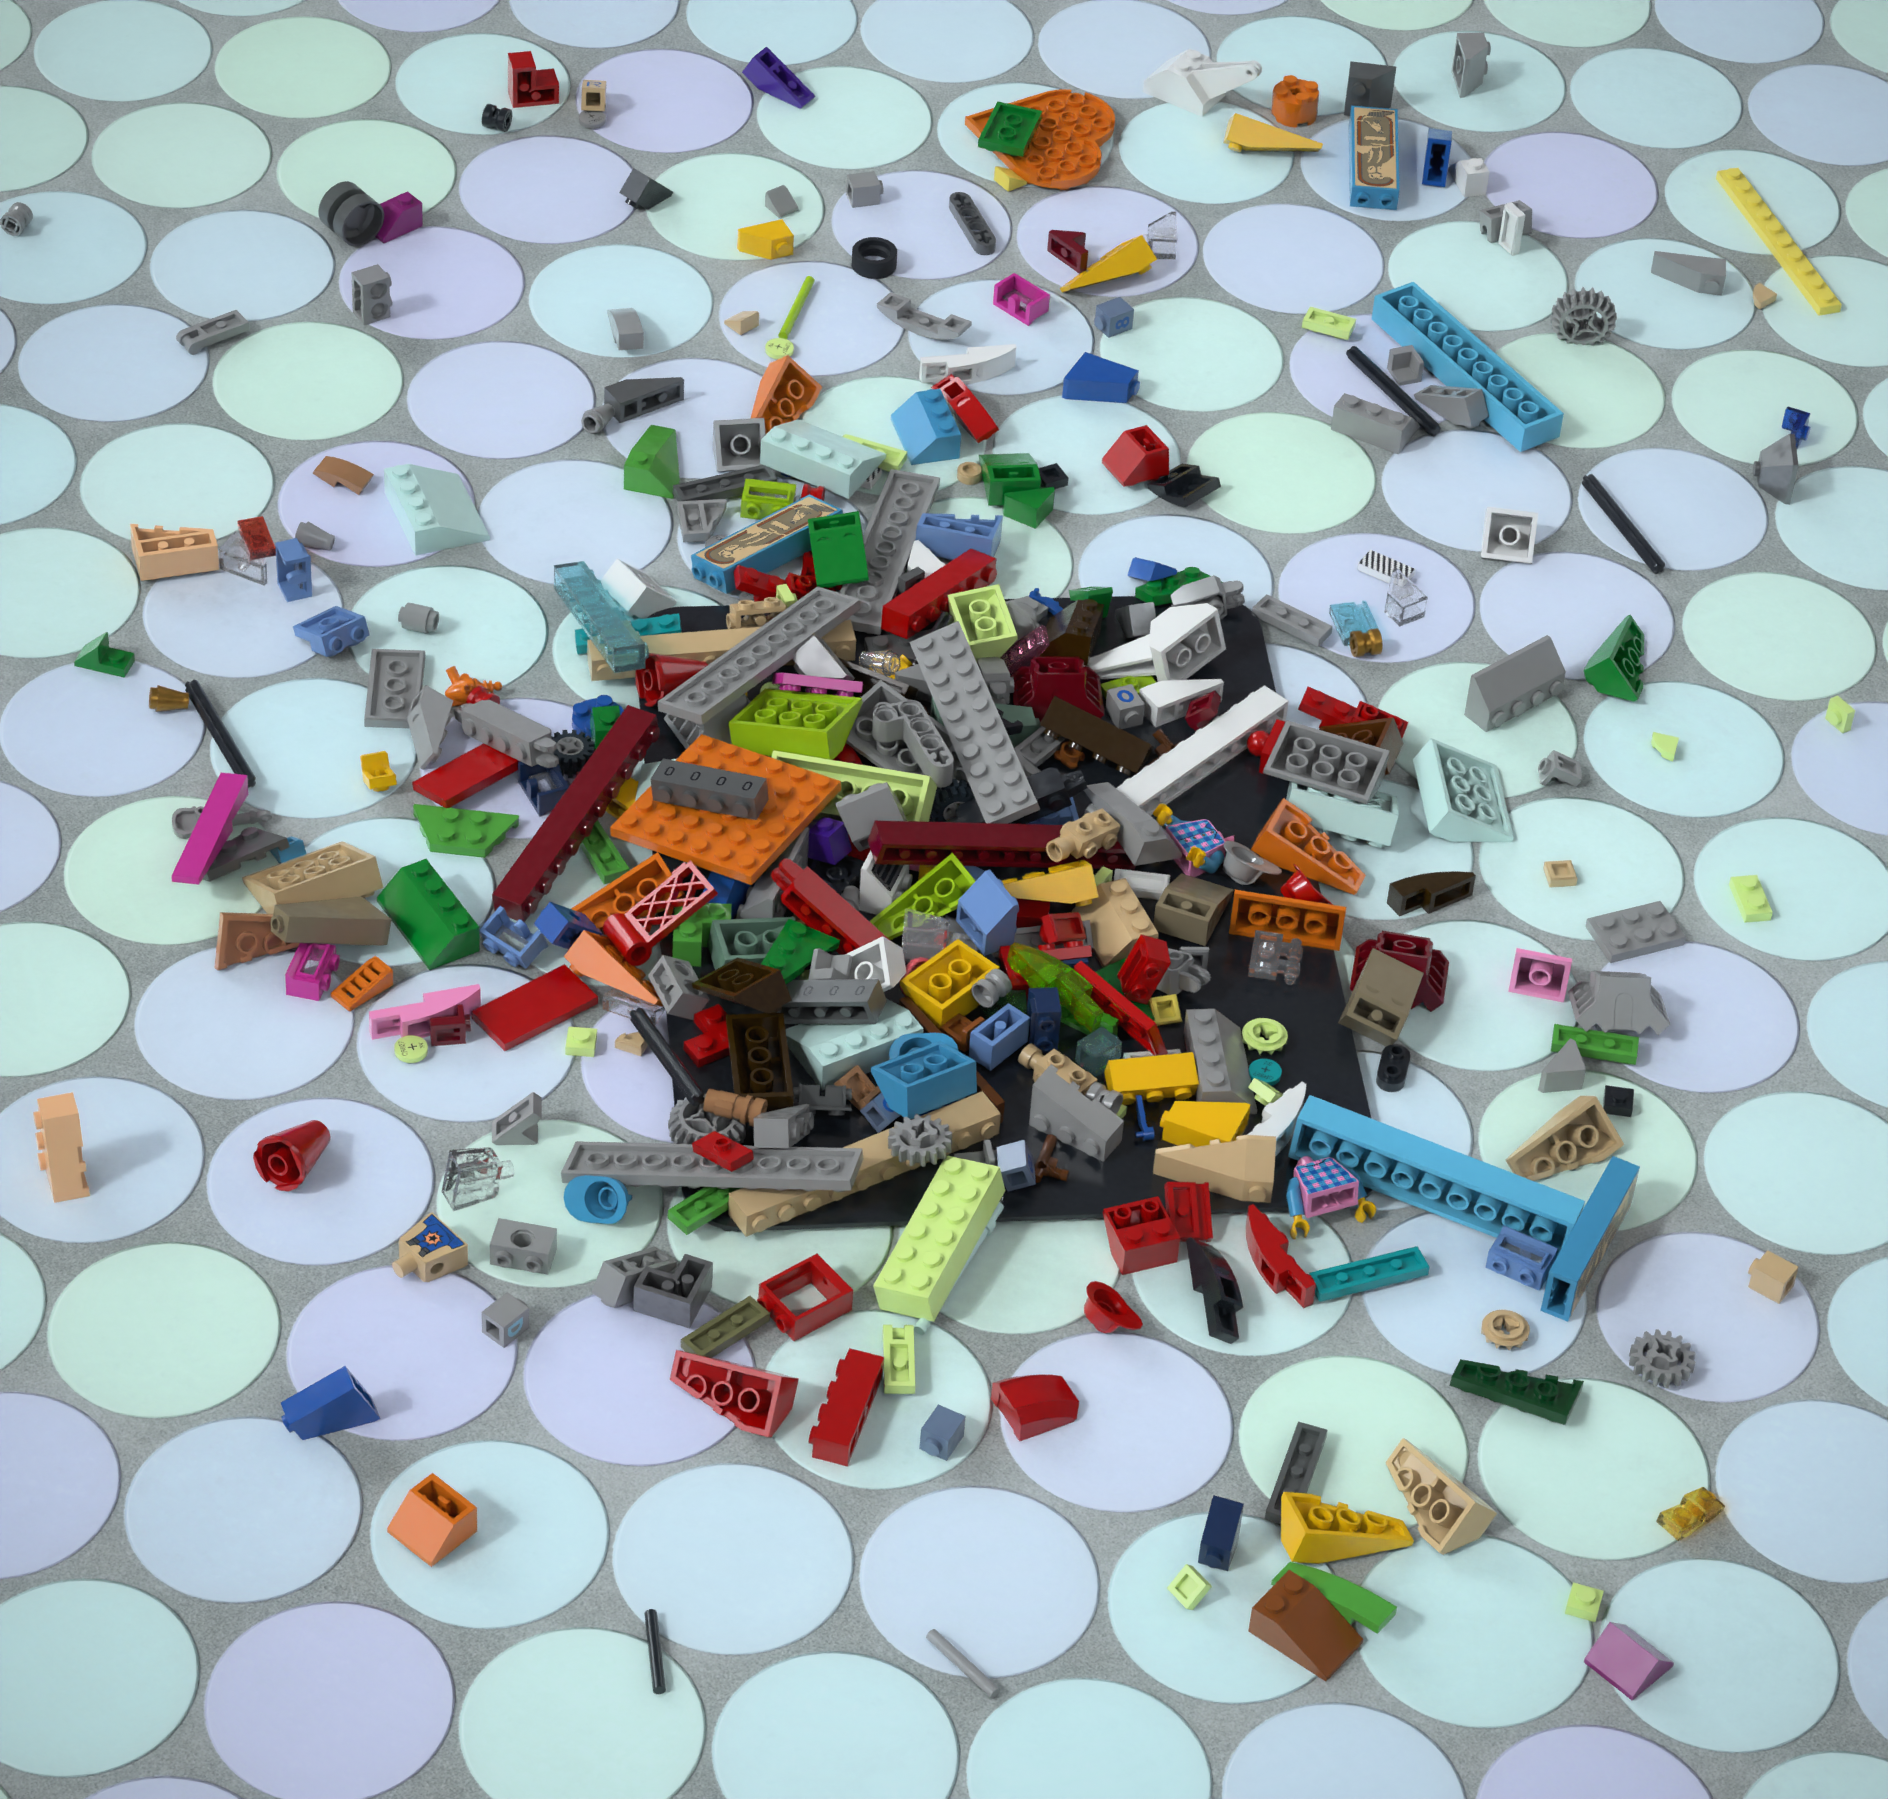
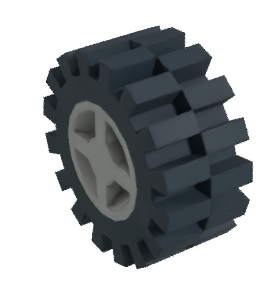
M562 730V734L556 732L554 737L552 736V740L557 743L554 755L558 757L562 776L564 777L565 774L568 775V778H573V774L577 776L594 753V741H591L589 735L585 737V733L582 731L577 734V730H572V733Z
M953 779L949 786L937 787L931 810L934 822H946L956 817V809L960 804L975 799L969 782L966 784L965 780L961 779L958 783L957 779Z

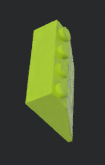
M765 688L729 721L731 744L767 755L768 757H772L773 750L833 760L844 748L862 706V698Z

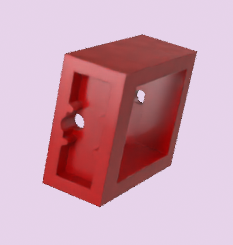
M816 1253L760 1283L757 1302L770 1313V1317L776 1322L778 1329L782 1333H786L793 1341H796L852 1311L853 1289ZM811 1283L827 1300L795 1316L780 1299Z

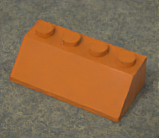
M1235 890L1229 934L1340 951L1346 907Z

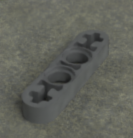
M964 192L952 193L949 197V210L974 251L980 255L993 254L996 247V238L971 197Z

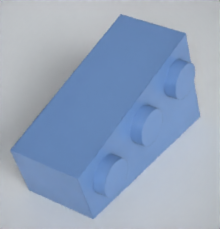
M922 513L917 524L915 541L919 540L936 557L947 558L949 561L954 560L969 549H974L994 557L1001 540L1003 515H995V520L979 519V515H971V519H955V514Z

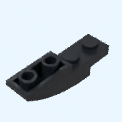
M1189 1237L1186 1239L1193 1290L1203 1294L1209 1336L1232 1344L1239 1339L1236 1312L1243 1308L1237 1280L1226 1259L1212 1245Z

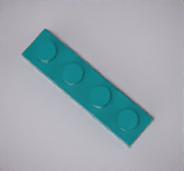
M679 613L666 614L659 617L576 629L575 642L577 654L587 653V640L682 633Z
M1418 1246L1310 1272L1309 1275L1312 1276L1316 1283L1315 1295L1319 1302L1426 1276L1429 1274L1430 1267Z

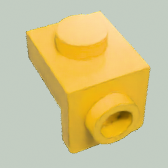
M386 751L360 756L363 782L370 790L373 789V791L377 792L389 789V786L397 785L396 774L389 766L388 753Z

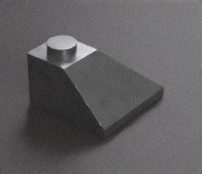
M1788 434L1760 451L1759 460L1754 461L1753 476H1757L1758 487L1782 503L1789 505L1799 466L1795 434Z

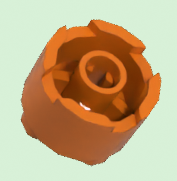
M1293 75L1285 76L1283 81L1277 83L1273 89L1271 113L1276 117V121L1282 125L1297 128L1298 124L1307 122V125H1311L1315 122L1319 102L1318 84L1315 81L1297 79Z

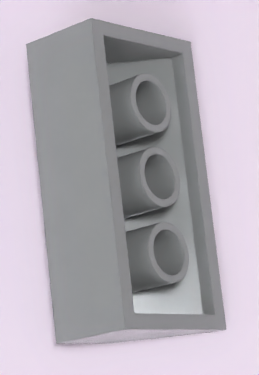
M1546 635L1472 674L1464 715L1482 730L1488 732L1495 727L1501 726L1504 722L1520 716L1530 708L1540 705L1543 701L1559 695L1564 688L1566 671L1551 637Z
M806 827L755 881L754 886L748 888L746 902L744 905L740 904L736 919L784 917L788 909L781 900V895L784 891L772 880L771 873L774 869L779 868V864L784 858L791 859L803 870L808 866L809 828Z
M1216 1009L1186 1010L1183 1035L1187 1053L1193 1052L1199 1081L1195 1092L1196 1101L1247 1103L1251 1105L1249 1114H1257L1254 1092L1248 1088L1251 1084V1078L1240 1027Z

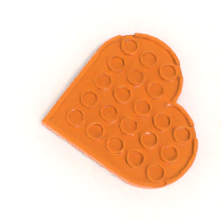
M1060 89L1043 92L1008 103L1042 111V119L1023 157L992 151L1009 169L1024 179L1027 184L1068 190L1070 187L1087 184L1097 175L1101 166V150L1099 147L1110 139L1115 128V114L1105 101L1086 92L1083 96L1080 93H1072V90ZM994 108L965 117V125L978 138Z

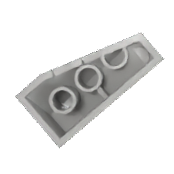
M1108 782L1087 785L1088 788L1084 791L1097 810L1103 808L1121 825L1116 837L1134 866L1181 858V851L1162 826Z

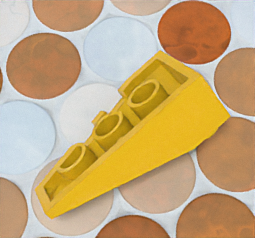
M1139 235L1113 248L1100 258L1101 260L1087 267L1088 271L1078 274L1062 286L1060 290L1063 293L1129 276L1137 272L1139 275H1142L1152 268L1150 264L1157 260L1143 235Z
M1085 860L1048 868L1049 874L1031 872L1022 876L1023 880L1017 881V878L1002 880L1009 894L1020 899L1075 903L1076 907L1089 905L1092 903V899L1098 898L1092 865Z

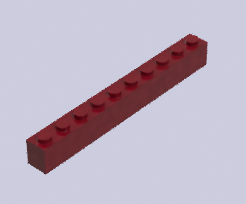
M627 705L492 893L495 911L501 906L505 909L509 918L516 921L520 919L523 922L527 920L530 914L535 913L538 903L544 895L550 892L552 883L558 875L564 872L571 856L577 854L581 842L591 834L593 825L598 818L603 817L611 800L618 796L620 787L625 780L630 779L633 769L639 761L644 759L647 749L652 742L655 743L660 734L657 715Z
M875 820L868 838L875 864L938 865L953 853L963 866L1050 868L1085 860L1092 865V869H1101L1104 866L1108 869L1135 870L1136 867L1118 840L1108 850L1104 847L1099 848L1091 858L1082 856L1076 859L1070 853L1066 859L1054 862L1047 854L1046 845L1049 841L1060 837V830L1063 825Z

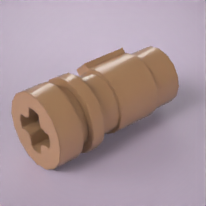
M708 1089L703 1110L716 1116L740 1120V1123L744 1125L749 1122V1125L754 1127V1118L767 1111L768 1102L766 1099L758 1097L754 1100V1097L750 1095L742 1097L739 1094L723 1090Z

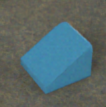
M290 836L287 837L289 848L280 851L276 847L269 851L278 863L281 864L307 854L303 840Z

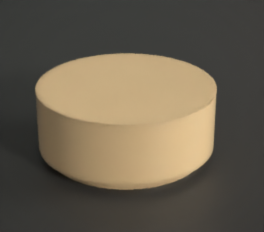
M974 462L962 463L957 469V479L963 484H977L982 480V468Z

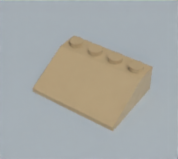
M343 841L242 877L243 883L267 914H273L275 905L361 896L366 898L374 895L376 890L383 888L376 856Z

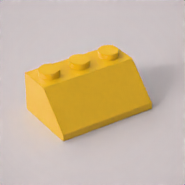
M957 939L900 980V986L905 995L910 997L940 1030L942 1025L958 1013L965 1016L980 1005L972 994L973 984L980 979H985V975L992 969H1000V967Z

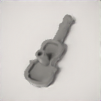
M193 806L192 808L177 809L172 815L174 834L182 839L190 838L204 807L199 806L196 808ZM251 810L249 813L236 814L232 820V825L255 824L260 820L268 822L272 815L268 810L258 812Z

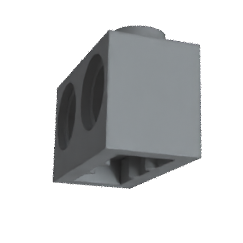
M378 264L351 272L352 308L355 316L363 325L389 318L390 307L392 306L390 296L392 281L390 275L384 272Z
M662 955L648 974L667 1014L694 1020V1014L700 1012L709 1001L706 993L693 989L691 983L697 981L698 977L689 961Z

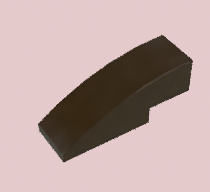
M1450 871L1407 877L1390 883L1387 904L1399 917L1421 907L1430 914L1472 896L1476 875L1473 872Z

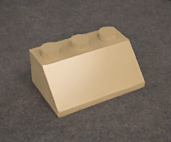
M1126 878L1099 884L1096 887L1098 898L1092 899V903L1089 905L1075 907L1072 910V913H1080L1082 921L1090 920L1094 946L1092 950L1103 968L1128 957L1141 934L1158 939L1159 933Z

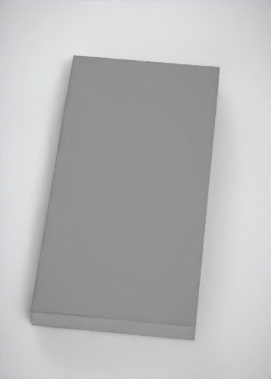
M372 649L364 727L409 728L407 717L412 701L423 689L424 650Z

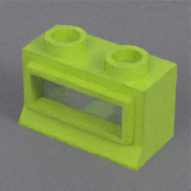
M746 478L741 498L740 517L760 520L796 502V484Z

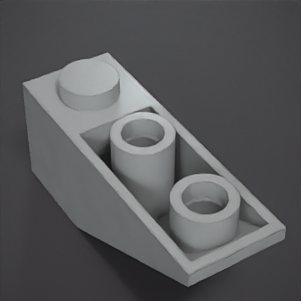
M427 685L424 686L412 701L407 717L419 766L423 770L430 762H436L440 756L442 748L439 745L447 735L448 731L445 730V727L453 716V713L450 712L453 700Z
M809 1104L769 1111L754 1118V1148H790L808 1135L814 1126V1115L812 1112H809Z

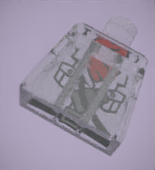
M905 909L902 939L905 964L919 957L931 959L957 939L965 943L966 933L949 932V919L912 909Z
M490 1147L449 1150L441 1192L453 1211L493 1199L498 1195L501 1180L514 1176L513 1163L511 1160L500 1161L494 1150Z

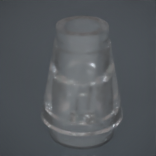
M892 650L862 652L859 657V665L882 675L891 676L899 671L900 657Z

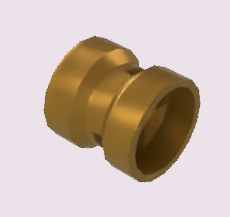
M1378 628L1369 629L1366 633L1361 631H1352L1350 633L1349 643L1354 657L1364 656L1368 652L1371 655L1381 654L1383 643Z

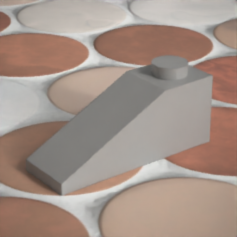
M1654 251L1651 273L1698 293L1722 295L1726 278V259Z
M1430 385L1414 394L1417 401L1454 425H1464L1466 428H1473L1480 425V421L1489 417L1482 389Z
M657 1247L603 1261L591 1293L599 1297L601 1302L609 1307L615 1308L634 1301V1285L645 1266L668 1273L676 1267L678 1261Z

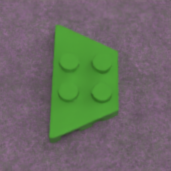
M414 804L413 806L414 817L420 823L421 833L426 838V844L430 852L485 858L493 851L494 846L499 845L506 838V832L512 827L516 829L519 826V815Z

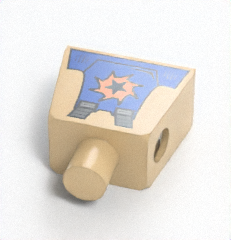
M431 1212L399 1239V1259L392 1263V1267L400 1278L413 1272L423 1282H430L467 1266L468 1244Z

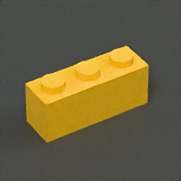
M1193 1052L1108 1060L1104 1071L1107 1090H1115L1122 1093L1123 1105L1134 1103L1136 1095H1141L1142 1100H1147V1102H1159L1164 1098L1175 1097L1178 1100L1187 1099L1195 1095L1199 1085Z

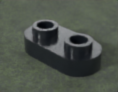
M1393 1044L1383 1049L1376 1077V1084L1380 1089L1386 1092H1397L1404 1087L1411 1057L1406 1047Z

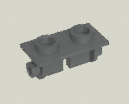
M799 1084V1087H793L794 1099H799V1102H793V1106L809 1104V1112L816 1114V1110H828L829 1115H845V1111H851L852 1109L851 1104H846V1100H852V1089L846 1088V1085H826L825 1096H819L820 1085Z

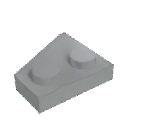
M727 500L678 501L677 513L683 542L707 541L712 536L726 511Z

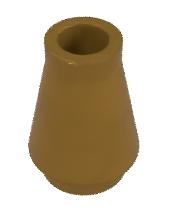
M157 685V688L150 687L149 709H155L156 712L188 709L189 693Z

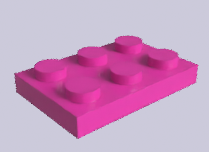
M773 673L772 684L780 685L779 690L801 691V687H804L807 693L827 694V690L832 691V695L853 697L854 693H862L863 682L791 673Z

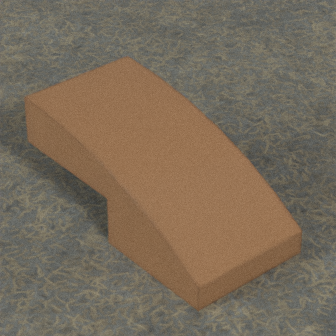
M325 456L313 472L314 475L332 487H335L339 482L360 495L374 475L354 463L330 456Z
M858 1065L834 1083L835 1086L846 1085V1088L852 1089V1100L849 1101L858 1110L864 1108L870 1101L882 1093L879 1087L874 1086Z

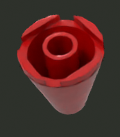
M655 653L642 654L638 659V662L642 661L641 667L636 669L635 672L638 695L640 699H646L648 702L645 703L646 706H658L660 699L704 669L708 664L705 661Z
M311 1120L260 1140L257 1144V1150L254 1152L253 1160L261 1178L266 1183L270 1180L277 1185L275 1189L279 1191H291L299 1187L330 1142L331 1136L328 1128L318 1120Z

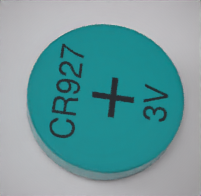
M1258 1059L1250 1064L1249 1075L1251 1080L1256 1078L1272 1086L1280 1081L1282 1069L1273 1060Z

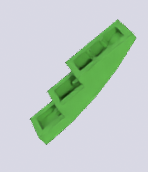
M1289 1562L1271 1582V1585L1274 1586L1288 1570H1291L1316 1586L1350 1625L1356 1620L1377 1634L1396 1615L1397 1606L1346 1579L1294 1562Z

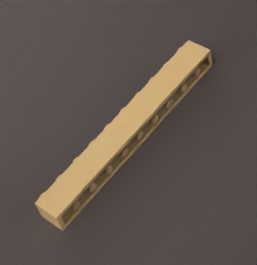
M844 620L821 638L838 658L853 661L855 660L856 638L851 620ZM761 627L587 640V661L591 681L635 678L636 669H639L642 661L638 662V659L645 653L705 661L709 665ZM791 659L783 666L795 665L796 663Z
M982 1091L920 1116V1118H925L927 1115H931L932 1121L940 1118L941 1125H949V1131L952 1132L951 1153L999 1134L1001 1113ZM889 1129L843 1147L862 1148L864 1159L851 1191H805L803 1189L779 1191L768 1188H758L755 1190L741 1188L729 1193L728 1214L745 1237L781 1222L789 1221L808 1211H813L830 1202L838 1201L857 1191L865 1190L869 1186L889 1180L896 1175L914 1170L921 1166V1164L915 1163L913 1166H910L909 1160L901 1163L899 1162V1156L893 1157L891 1155V1149H888Z

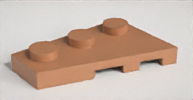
M220 912L214 968L221 970L227 968L228 965L238 962L245 963L255 957L265 954L272 955L298 947L300 943H285L271 932V918L273 914Z

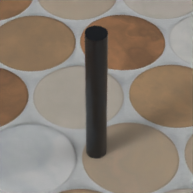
M649 1609L645 1611L644 1616L653 1693L663 1694L666 1691L658 1616L656 1610Z

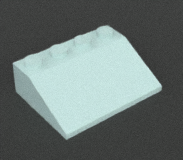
M799 419L774 426L761 439L760 464L817 487L825 486V490L848 499L886 458V454Z
M413 464L397 465L384 469L385 494L415 556L490 540V536L459 474Z
M1431 738L1413 758L1429 833L1437 838H1443L1451 842H1512L1514 836L1497 766Z
M1289 782L1286 800L1307 813L1312 819L1310 824L1318 832H1325L1326 834H1330L1331 831L1340 833L1342 838L1356 841L1357 838L1367 840V843L1374 847L1390 846L1398 819L1397 796L1377 792L1368 804H1364L1298 783Z
M886 998L887 1002L876 1024H798L786 1029L788 1048L814 1082L820 1085L822 1091L825 1090L826 1085H834L836 1081L856 1065L867 1074L871 1072L872 1066L890 1060L889 1052L893 1042L905 1034L923 1033V1027L909 1010Z

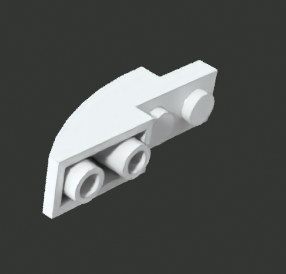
M1016 344L967 348V354L920 357V382H939L950 374L955 378L959 377L965 385L994 378L1015 367Z
M1301 1082L1293 1089L1289 1088L1274 1103L1267 1104L1262 1111V1123L1257 1124L1253 1131L1247 1134L1276 1136L1275 1156L1280 1153L1293 1137L1297 1118L1304 1104L1306 1084Z

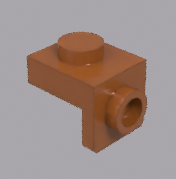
M958 1013L942 1025L940 1031L951 1037L957 1044L958 1049L965 1053L969 1050L971 1032L981 1025L985 1019L980 1016L972 1022Z

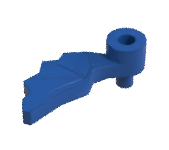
M1035 588L1034 591L1030 592L1029 597L1047 606L1048 611L1053 615L1063 610L1059 606V602L1054 601L1053 598L1042 597L1039 593V588Z
M1136 1095L1137 1120L1142 1132H1135V1138L1142 1137L1144 1141L1154 1140L1153 1127H1148L1146 1123L1142 1096Z

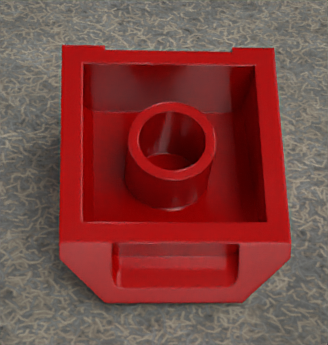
M1045 1374L1024 1375L992 1383L991 1400L1000 1409L1014 1430V1434L1019 1442L1067 1425L1077 1419L1079 1400L1062 1376Z

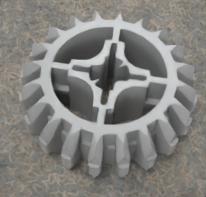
M1582 287L1581 291H1576L1573 288L1571 294L1564 292L1563 298H1557L1556 305L1552 307V315L1550 317L1552 329L1557 334L1558 339L1565 338L1567 344L1573 342L1576 345L1591 344L1593 346L1596 341L1603 343L1605 337H1610L1611 331L1616 326L1617 313L1615 312L1614 303L1611 302L1609 296H1604L1602 290L1595 293L1593 287L1590 291H1586ZM1596 312L1600 313L1602 318L1597 317ZM1565 318H1570L1571 323H1569Z
M686 1097L684 1100H677L675 1107H672L670 1119L668 1120L669 1136L674 1144H692L713 1131L739 1144L744 1143L748 1123L744 1125L740 1123V1120H732L705 1112L703 1110L704 1103L692 1106Z

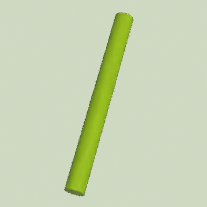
M812 276L805 278L778 334L779 338H788L815 282Z

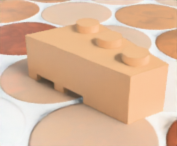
M130 524L132 551L141 581L219 570L218 544L213 529L180 527L179 531L163 530V526L155 525L154 529H142L138 527V524Z
M73 1092L37 1099L38 1111L33 1112L36 1130L40 1129V1132L35 1133L38 1150H42V1153H37L40 1171L46 1170L54 1203L90 1196L84 1174L87 1170L86 1163L82 1158L83 1141L80 1119Z

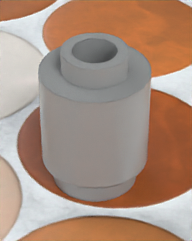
M408 602L405 607L402 606L400 608L398 621L401 622L404 629L423 633L435 632L439 623V612L434 611L432 607Z

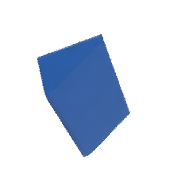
M1135 557L1132 559L1128 576L1154 581L1176 575L1178 570L1158 562Z

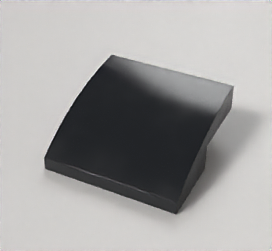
M1182 463L1171 469L1169 475L1159 477L1147 483V487L1167 502L1188 507L1220 488L1221 484L1219 477L1201 475L1199 466Z

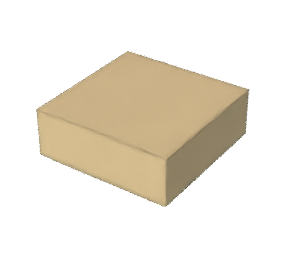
M1571 860L1544 862L1543 870L1549 887L1576 886L1577 876Z

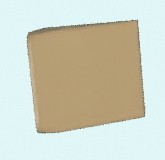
M742 311L725 320L724 324L739 335H742L759 326V312Z

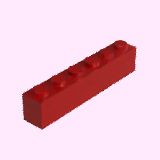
M974 549L967 550L883 605L881 629L905 639L910 638L937 620L942 612H949V594L983 588L993 583L997 576V558Z

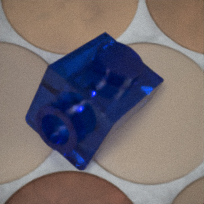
M1788 406L1784 413L1782 428L1791 431V434H1795L1796 449H1798L1802 440L1806 441L1811 428L1808 426L1810 413Z

